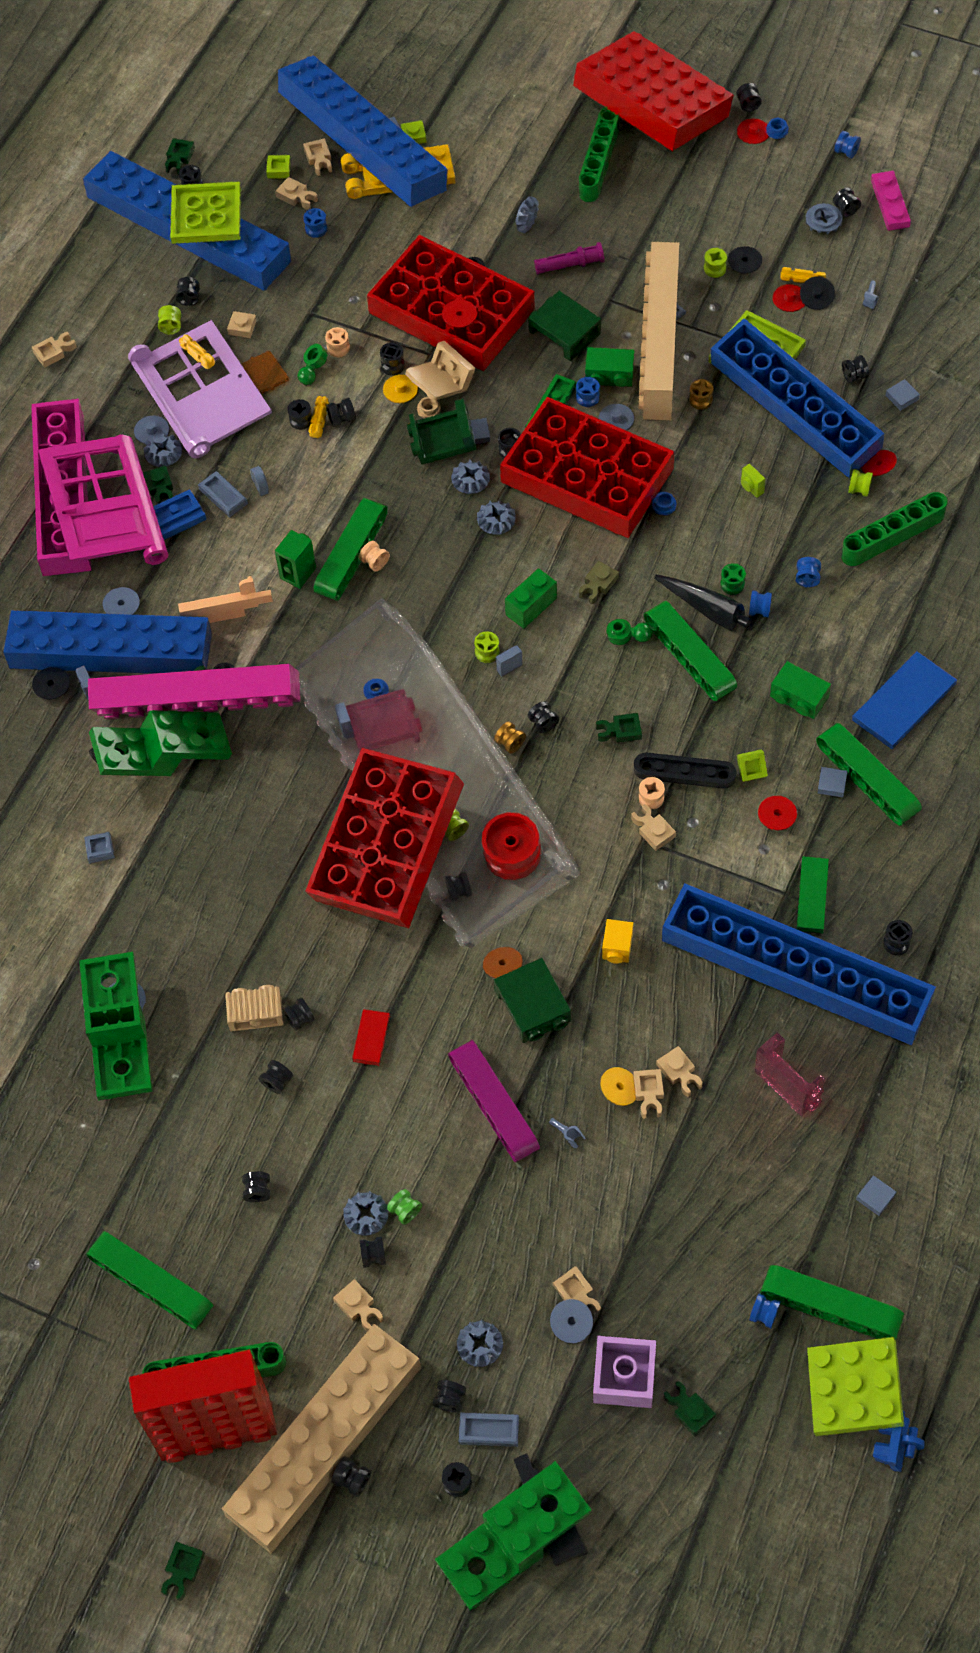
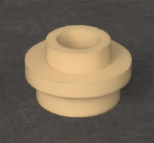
M424 397L417 406V412L420 417L428 418L440 414L441 406L437 400Z

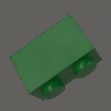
M587 347L585 377L595 378L599 382V386L632 387L634 373L633 349Z
M290 530L275 549V556L280 579L301 589L316 569L312 540L307 535Z
M538 568L505 598V615L524 629L557 599V581Z
M787 661L771 683L770 697L779 704H785L795 709L800 715L815 719L830 696L831 683Z

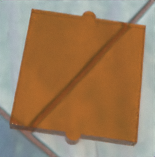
M270 351L256 357L252 356L250 360L241 364L260 394L268 390H274V387L289 381V377Z

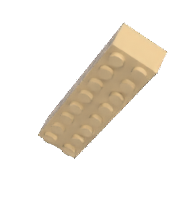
M651 242V251H646V266L650 267L645 269V284L649 285L644 287V302L648 303H644L643 320L647 321H643L641 357L645 358H641L640 376L644 377H640L639 410H643V420H671L679 262V243Z
M373 1324L223 1506L222 1511L226 1518L272 1554L331 1481L333 1473L342 1458L345 1456L349 1458L420 1371L419 1358L377 1325Z

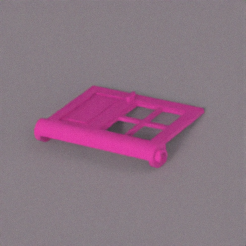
M118 435L116 437L38 449L70 562L145 549L143 556L147 564L157 565L168 558L166 545L135 446L130 436ZM108 452L119 454L123 470L95 474L90 455ZM85 456L90 475L62 480L57 461ZM126 476L131 494L103 499L97 480ZM92 481L98 500L69 505L64 486Z

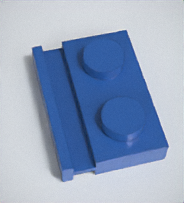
M190 489L153 506L164 540L207 520L206 514L202 511L201 506Z

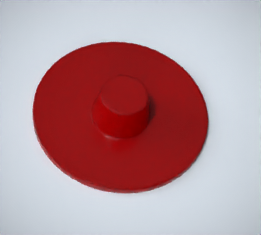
M760 119L744 120L737 127V135L743 142L749 144L762 143L769 137L766 133L767 123Z
M793 284L778 287L772 297L774 305L786 312H795L802 309L805 305L800 298L801 287Z
M467 300L451 301L442 310L444 322L455 328L469 326L477 317L476 307Z
M880 450L861 467L862 471L865 474L871 472L873 476L884 475L895 467L897 457L892 451Z
M771 796L761 802L758 808V817L767 828L784 830L791 827L796 821L797 809L788 798Z

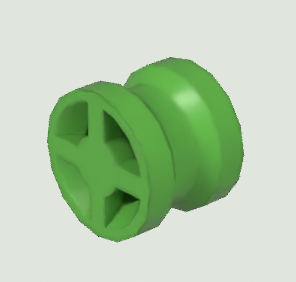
M407 1189L399 1191L387 1206V1210L391 1214H396L398 1220L403 1225L411 1222L422 1208V1204L418 1200H413L411 1193Z

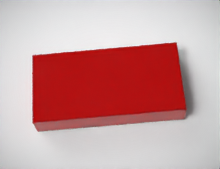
M363 1009L352 1057L353 1062L380 1066L390 1013Z

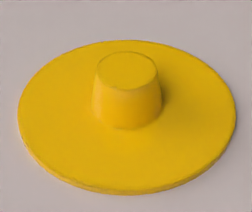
M406 375L392 376L383 385L385 397L394 403L408 402L418 392V386Z
M613 1067L605 1071L600 1082L604 1096L616 1105L626 1106L632 1104L636 1100L633 1074L620 1067Z

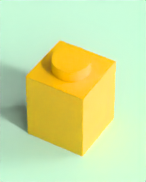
M607 919L602 959L615 964L629 963L633 938V922Z

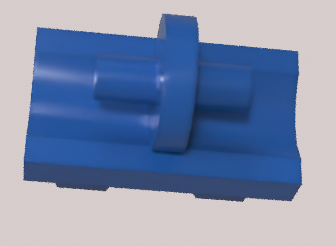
M903 1411L904 1426L878 1429L880 1434L891 1435L890 1444L876 1442L873 1451V1457L876 1461L889 1464L892 1471L898 1472L902 1471L904 1453L905 1457L914 1458L915 1450H922L925 1445V1441L917 1437L918 1428L909 1427L910 1420L905 1417V1411Z

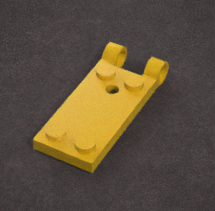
M448 144L425 147L424 149L448 169L447 185L455 184V174ZM350 153L341 157L344 173L354 174L363 171L364 181L359 178H351L346 182V192L349 198L358 199L362 196L393 192Z

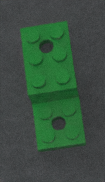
M150 710L140 728L92 727L89 731L100 775L171 776L182 759L228 760L232 755L219 712ZM196 732L202 733L206 737V739H203L202 736H200ZM115 748L123 750L125 755H122L119 751L115 750Z
M127 952L79 960L87 1037L92 1046L98 1101L153 1092L146 1024L139 1002L134 953ZM113 977L116 979V983L112 987H104L102 985L106 978ZM127 1064L129 1065V1070L125 1074L119 1075L115 1073L117 1066Z
M555 1461L482 1514L484 1523L435 1558V1562L469 1611H472L542 1559L543 1548L591 1514L592 1510ZM547 1497L556 1499L558 1502L557 1509L553 1512H545L540 1506L543 1499ZM479 1559L485 1563L486 1568L482 1574L474 1575L468 1570L469 1564L473 1560Z

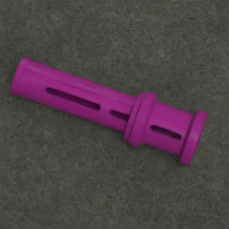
M601 242L586 248L580 246L576 248V251L535 259L536 274H541L576 265L586 267V264L597 261L603 263L605 262Z

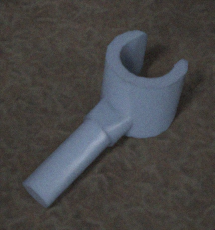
M875 281L870 282L869 289L864 294L865 299L862 304L871 309L875 308L879 297L873 294L876 285Z
M554 1118L550 1119L549 1124L560 1130L573 1148H578L574 1139L577 1137L585 1139L577 1126L567 1127Z

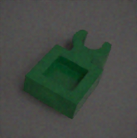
M172 139L166 153V173H169L171 168L176 167L177 175H179L182 163L189 164L195 149L193 141Z
M166 466L143 472L150 496L155 495L156 505L160 504L163 498L170 499L173 497L170 490L174 489Z
M638 713L613 716V722L611 723L606 720L596 722V730H606L604 733H598V741L600 742L608 741L611 737L615 736L617 743L642 740Z
M677 1381L675 1388L679 1390L680 1395L672 1397L666 1391L664 1399L668 1404L678 1406V1409L674 1412L675 1417L695 1436L716 1417V1413L696 1392L689 1398L686 1395L685 1386Z
M175 1542L165 1568V1572L172 1576L163 1583L161 1593L167 1596L169 1589L177 1586L179 1591L176 1598L182 1601L186 1594L184 1583L186 1580L195 1581L205 1552Z

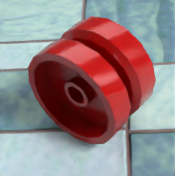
M511 812L497 815L487 823L482 832L481 842L488 869L494 875L505 880H518L527 877L535 871L541 859L540 836L536 824L527 816Z

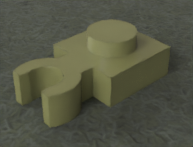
M598 561L585 577V585L579 589V598L590 593L592 595L589 597V603L594 604L598 599V592L606 594L619 578V572Z

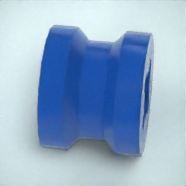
M842 131L836 141L834 151L839 154L845 153L848 158L852 159L859 149L861 137H852L849 135V132Z
M318 208L309 209L305 212L303 220L306 234L313 238L325 235L327 232L325 212Z
M583 377L576 384V400L583 407L595 406L599 401L600 387L599 382L595 378Z
M813 557L799 559L796 567L798 570L796 574L797 584L803 587L817 586L820 583L821 576L819 572L821 571V562Z
M752 590L749 615L762 614L763 617L769 618L772 593L759 594L757 591Z
M758 1294L749 1321L754 1323L760 1321L764 1323L765 1327L771 1329L781 1301H770L764 1295Z

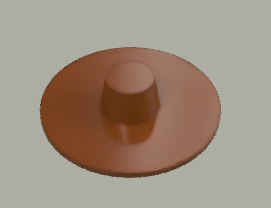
M500 947L486 955L483 960V969L488 976L497 978L520 968L523 963L522 956L513 948Z

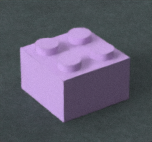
M598 1336L593 1403L652 1408L656 1341Z

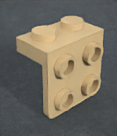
M442 341L438 342L431 362L408 368L405 375L422 389L429 398L439 400L467 391L476 368L447 342Z

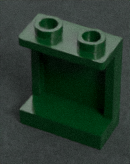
M558 291L553 296L548 297L538 310H534L530 314L528 328L529 333L532 335L539 331L563 347V357L571 362L601 334V318L561 291Z
M464 398L455 401L456 410L420 420H416L414 413L409 414L410 423L407 424L410 438L414 439V442L410 443L414 457L418 456L421 465L477 450L470 415Z
M543 958L494 979V991L499 999L502 998L520 1032L522 1043L537 1041L551 1030L557 1031L565 1028L571 1021V1009Z

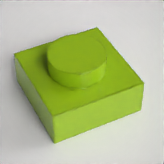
M422 120L401 124V130L418 144L427 143Z
M268 155L267 178L290 177V155Z
M749 463L742 468L741 484L747 492H751L758 498L764 493L766 478Z
M762 749L737 755L740 779L743 782L768 776L765 755Z

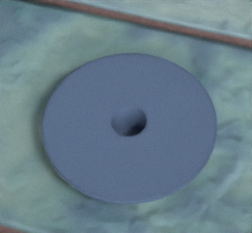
M611 404L601 410L599 419L621 429L628 430L633 425L634 414L625 405Z
M159 416L144 417L134 427L136 439L143 444H146L147 440L151 441L154 435L160 437L164 433L168 436L169 433L167 421Z
M120 587L113 589L104 597L103 609L106 614L133 615L140 604L139 596L130 588Z
M568 1299L555 1306L551 1313L550 1324L554 1334L560 1340L567 1343H577L584 1340L590 1334L593 1327V1316L590 1309L583 1302Z

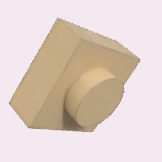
M233 311L227 328L228 335L251 338L257 321L256 315Z

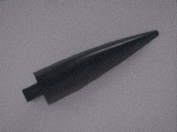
M657 574L654 577L659 583L708 619L730 631L737 624L748 628L751 624V619L744 616L745 609L740 602L691 582Z

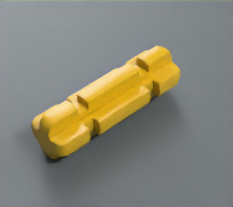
M783 267L780 278L784 281H790L791 279L793 282L804 283L811 277L819 276L826 278V273H813V271L792 270V268Z
M183 335L179 339V343L184 350L201 363L205 369H210L215 365L213 356L206 353L207 351L196 341H192L193 339L189 335Z
M318 396L316 398V406L313 409L311 418L312 424L309 427L311 438H320L322 436V428L324 427L327 415L326 404H329L326 396Z

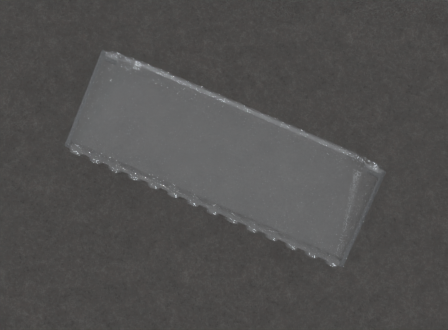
M381 598L295 668L299 671L300 695L303 694L306 699L304 701L305 706L311 713L316 714L318 717L316 720L317 725L324 732L327 731L330 736L328 742L336 751H340L342 755L340 760L347 769L353 771L361 748L455 772L463 781L464 786L455 808L459 811L460 818L465 819L469 823V828L465 834L454 841H450L444 836L425 885L431 892L428 894L430 900L437 907L440 906L444 912L441 914L443 920L449 927L453 926L457 932L454 936L462 947L467 946L472 949L581 875L577 869L578 864L437 656L422 636L415 633L410 622L385 599ZM372 679H381L388 685L389 694L381 703H372L364 696V686ZM374 688V689H372V691H379V690H380V688ZM343 702L354 733V737L348 739L343 736L335 711V705ZM507 812L520 813L529 817L536 824L540 836V863L535 871L527 877L518 880L502 879L488 869L481 842L482 832L487 823L495 816ZM465 871L471 886L472 896H461L457 901L452 902L447 890L445 876L455 877L460 872Z

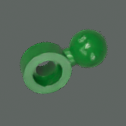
M313 344L305 351L304 362L307 365L302 367L297 375L299 382L303 385L314 383L316 379L314 370L322 367L327 361L328 352L320 344Z
M624 619L613 620L606 628L608 640L615 645L626 644L632 637L639 642H647L653 634L649 624L641 622L635 627H631L630 623Z

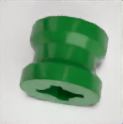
M734 563L724 566L721 572V589L729 595L741 593L745 587V569L741 565Z

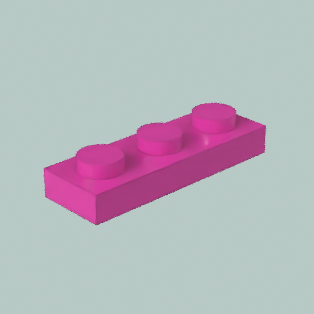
M894 171L872 174L871 183L887 230L910 227L911 220Z

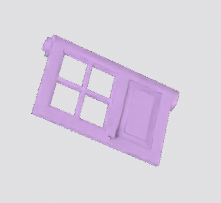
M212 320L186 333L193 339L192 341L196 342L207 338L216 354L212 355L214 361L220 358L230 373L208 386L204 385L196 370L203 367L201 363L192 366L182 351L184 349L180 346L179 339L183 335L152 352L147 345H136L128 355L129 361L191 458L203 457L209 452L211 445L272 413L270 407ZM178 353L187 369L163 381L154 365ZM192 374L201 389L176 401L167 386Z

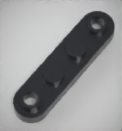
M648 752L641 753L634 759V773L643 780L648 777H655L662 782L725 789L735 783L737 776L735 766L727 761ZM649 767L650 770H643L642 768ZM724 775L727 777V779H721L719 777Z

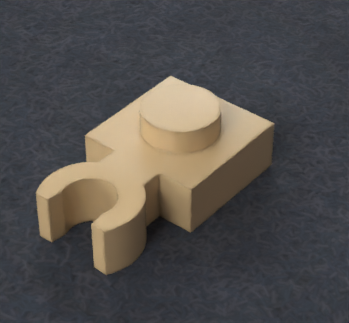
M325 138L303 144L310 166H315V173L320 176L321 168H327L328 172L331 173V154Z
M290 177L275 191L276 198L293 206L299 202L306 210L311 209L309 200L318 201L315 192L307 191L306 185Z
M64 332L59 336L58 340L55 341L53 337H50L33 346L32 350L45 368L64 358V351H73L77 346L75 340H71L69 332Z
M642 805V812L645 816L639 817L635 812L631 813L632 822L637 826H642L639 828V834L655 851L676 837V831L660 814L655 818L651 816V809L647 805Z
M679 1046L656 1061V1065L672 1085L678 1081L681 1083V1091L686 1097L691 1096V1090L687 1087L688 1084H695L699 1090L702 1088L700 1077L691 1074L695 1071V1066Z
M661 1069L633 1071L636 1101L644 1100L641 1105L642 1118H646V1110L648 1108L656 1109L657 1117H661L662 1105L656 1100L664 1099Z
M576 1266L552 1283L563 1300H579L586 1306H593L597 1312L600 1311L601 1307L598 1301L587 1296L593 1289Z
M355 1279L333 1297L334 1302L352 1321L358 1316L361 1318L362 1326L366 1331L371 1328V1325L367 1322L370 1317H376L380 1322L383 1321L382 1313L376 1308H370L374 1303L373 1298Z

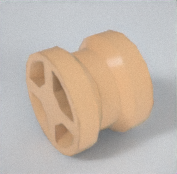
M339 327L330 329L325 335L327 352L337 358L347 355L350 350L348 332Z
M375 541L368 542L359 554V560L364 564L368 563L369 568L374 572L381 570L387 564L390 553L385 549H380L379 544Z
M655 777L644 779L639 785L640 804L647 805L651 810L659 808L664 802L665 787L663 782Z

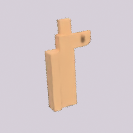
M249 576L247 579L239 582L240 592L179 603L180 616L208 617L209 623L244 617V609L259 607L258 604L273 602L271 590L256 592L253 578Z

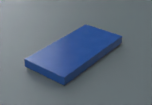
M916 651L853 715L852 721L893 749L956 685L957 679Z

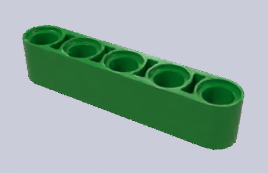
M604 107L599 112L579 176V196L585 202H593L600 195L619 133V114L616 115L607 107Z
M940 492L929 493L848 535L843 541L842 561L848 566L860 565L937 525L945 517L947 507L946 496Z
M367 498L361 500L319 572L314 583V593L336 601L342 597L361 563L359 560L360 551L368 542L375 539L386 519L388 512L386 505Z
M663 601L644 613V620L651 626L653 633L713 701H718L737 689V682L732 673L669 602Z
M836 723L816 738L820 750L840 770H846L847 777L895 824L902 826L922 810L921 803L917 797L843 725Z
M105 1231L101 1233L86 1253V1256L96 1265L193 1329L199 1327L214 1306L202 1294Z
M778 1265L769 1266L760 1294L770 1301H781V1305L876 1339L894 1337L896 1340L904 1317V1312L894 1306Z
M266 1342L153 1361L144 1367L142 1374L251 1350L260 1375L264 1378L283 1372L286 1367V1358L279 1344ZM270 1354L279 1355L275 1363L268 1364L265 1362L266 1357Z

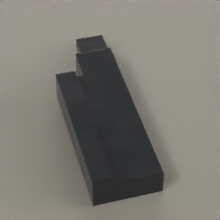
M527 1453L513 1459L523 1484L540 1473L538 1468H533ZM547 1497L542 1500L540 1506L545 1512H553L557 1509L558 1502L552 1497ZM577 1524L547 1545L555 1566L588 1554Z

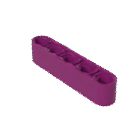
M470 1040L450 1051L448 1057L454 1069L512 1160L516 1163L539 1150L540 1145L535 1135L475 1042Z

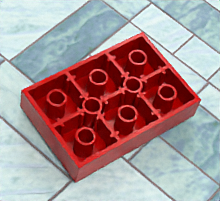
M635 31L578 62L573 82L575 88L604 107H607L616 115L619 114V117L671 151H674L728 118L734 96L724 87L719 86L707 76L702 75Z
M418 235L367 294L369 314L434 347H437L438 342L445 341L472 366L484 371L535 310V292L422 235ZM454 300H467L476 307L477 317L471 325L463 328L449 326L442 318V310L445 305Z
M547 397L500 464L501 483L629 538L651 505L654 497L673 471L675 451Z
M361 748L305 892L316 902L409 929L463 789V781L455 772Z
M251 1350L128 1377L134 1414L162 1461L166 1460L168 1463L183 1460L184 1456L191 1454L205 1456L211 1454L213 1449L221 1447L235 1449L242 1446L243 1442L253 1440L255 1443H261L270 1440L271 1436L277 1435L271 1399Z

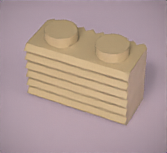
M263 985L258 990L237 988L231 993H225L227 1023L230 1032L284 1025L282 996L279 987Z

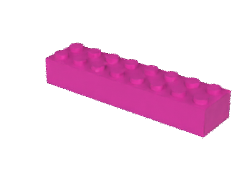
M79 399L31 404L37 560L42 575L50 576L92 571L91 559L70 562L38 453V449L85 442L84 415ZM85 456L57 461L62 480L87 476ZM87 482L64 486L69 505L88 502Z
M290 664L90 678L88 679L89 709L96 712L98 716H104V719H119L121 714H129V717L132 718L144 717V713H149L150 710L194 712V709H203V712H217L218 707H228V710L235 711L243 710V706L253 705L255 709L268 708V704L278 703L279 707L293 706V702H300L299 671Z

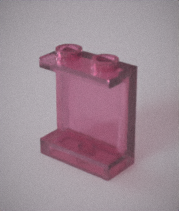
M404 689L345 706L359 753L361 748L372 750L409 738H413L415 743L420 742L419 733L423 732L419 717L414 719L412 713L416 711L412 697L407 698Z
M777 1032L757 1049L754 1072L800 1116L804 1115L807 1111L813 1112L822 1102L821 1096L824 1092L825 1078L819 1075L814 1081L807 1083L782 1059L785 1039Z

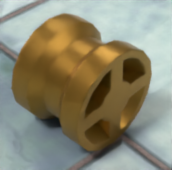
M698 379L692 382L689 397L692 407L703 410L711 406L713 403V385L711 382L705 379Z
M509 721L499 728L495 734L494 741L499 745L503 744L505 750L513 754L523 745L526 734L521 730L517 731L515 725Z

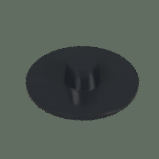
M741 246L730 252L728 263L736 272L752 273L762 265V255L755 248Z
M811 277L803 283L800 289L801 301L806 307L813 310H821L828 307L835 296L833 284L824 277Z
M49 667L35 675L32 681V688L38 697L52 700L61 697L68 690L70 680L64 670Z

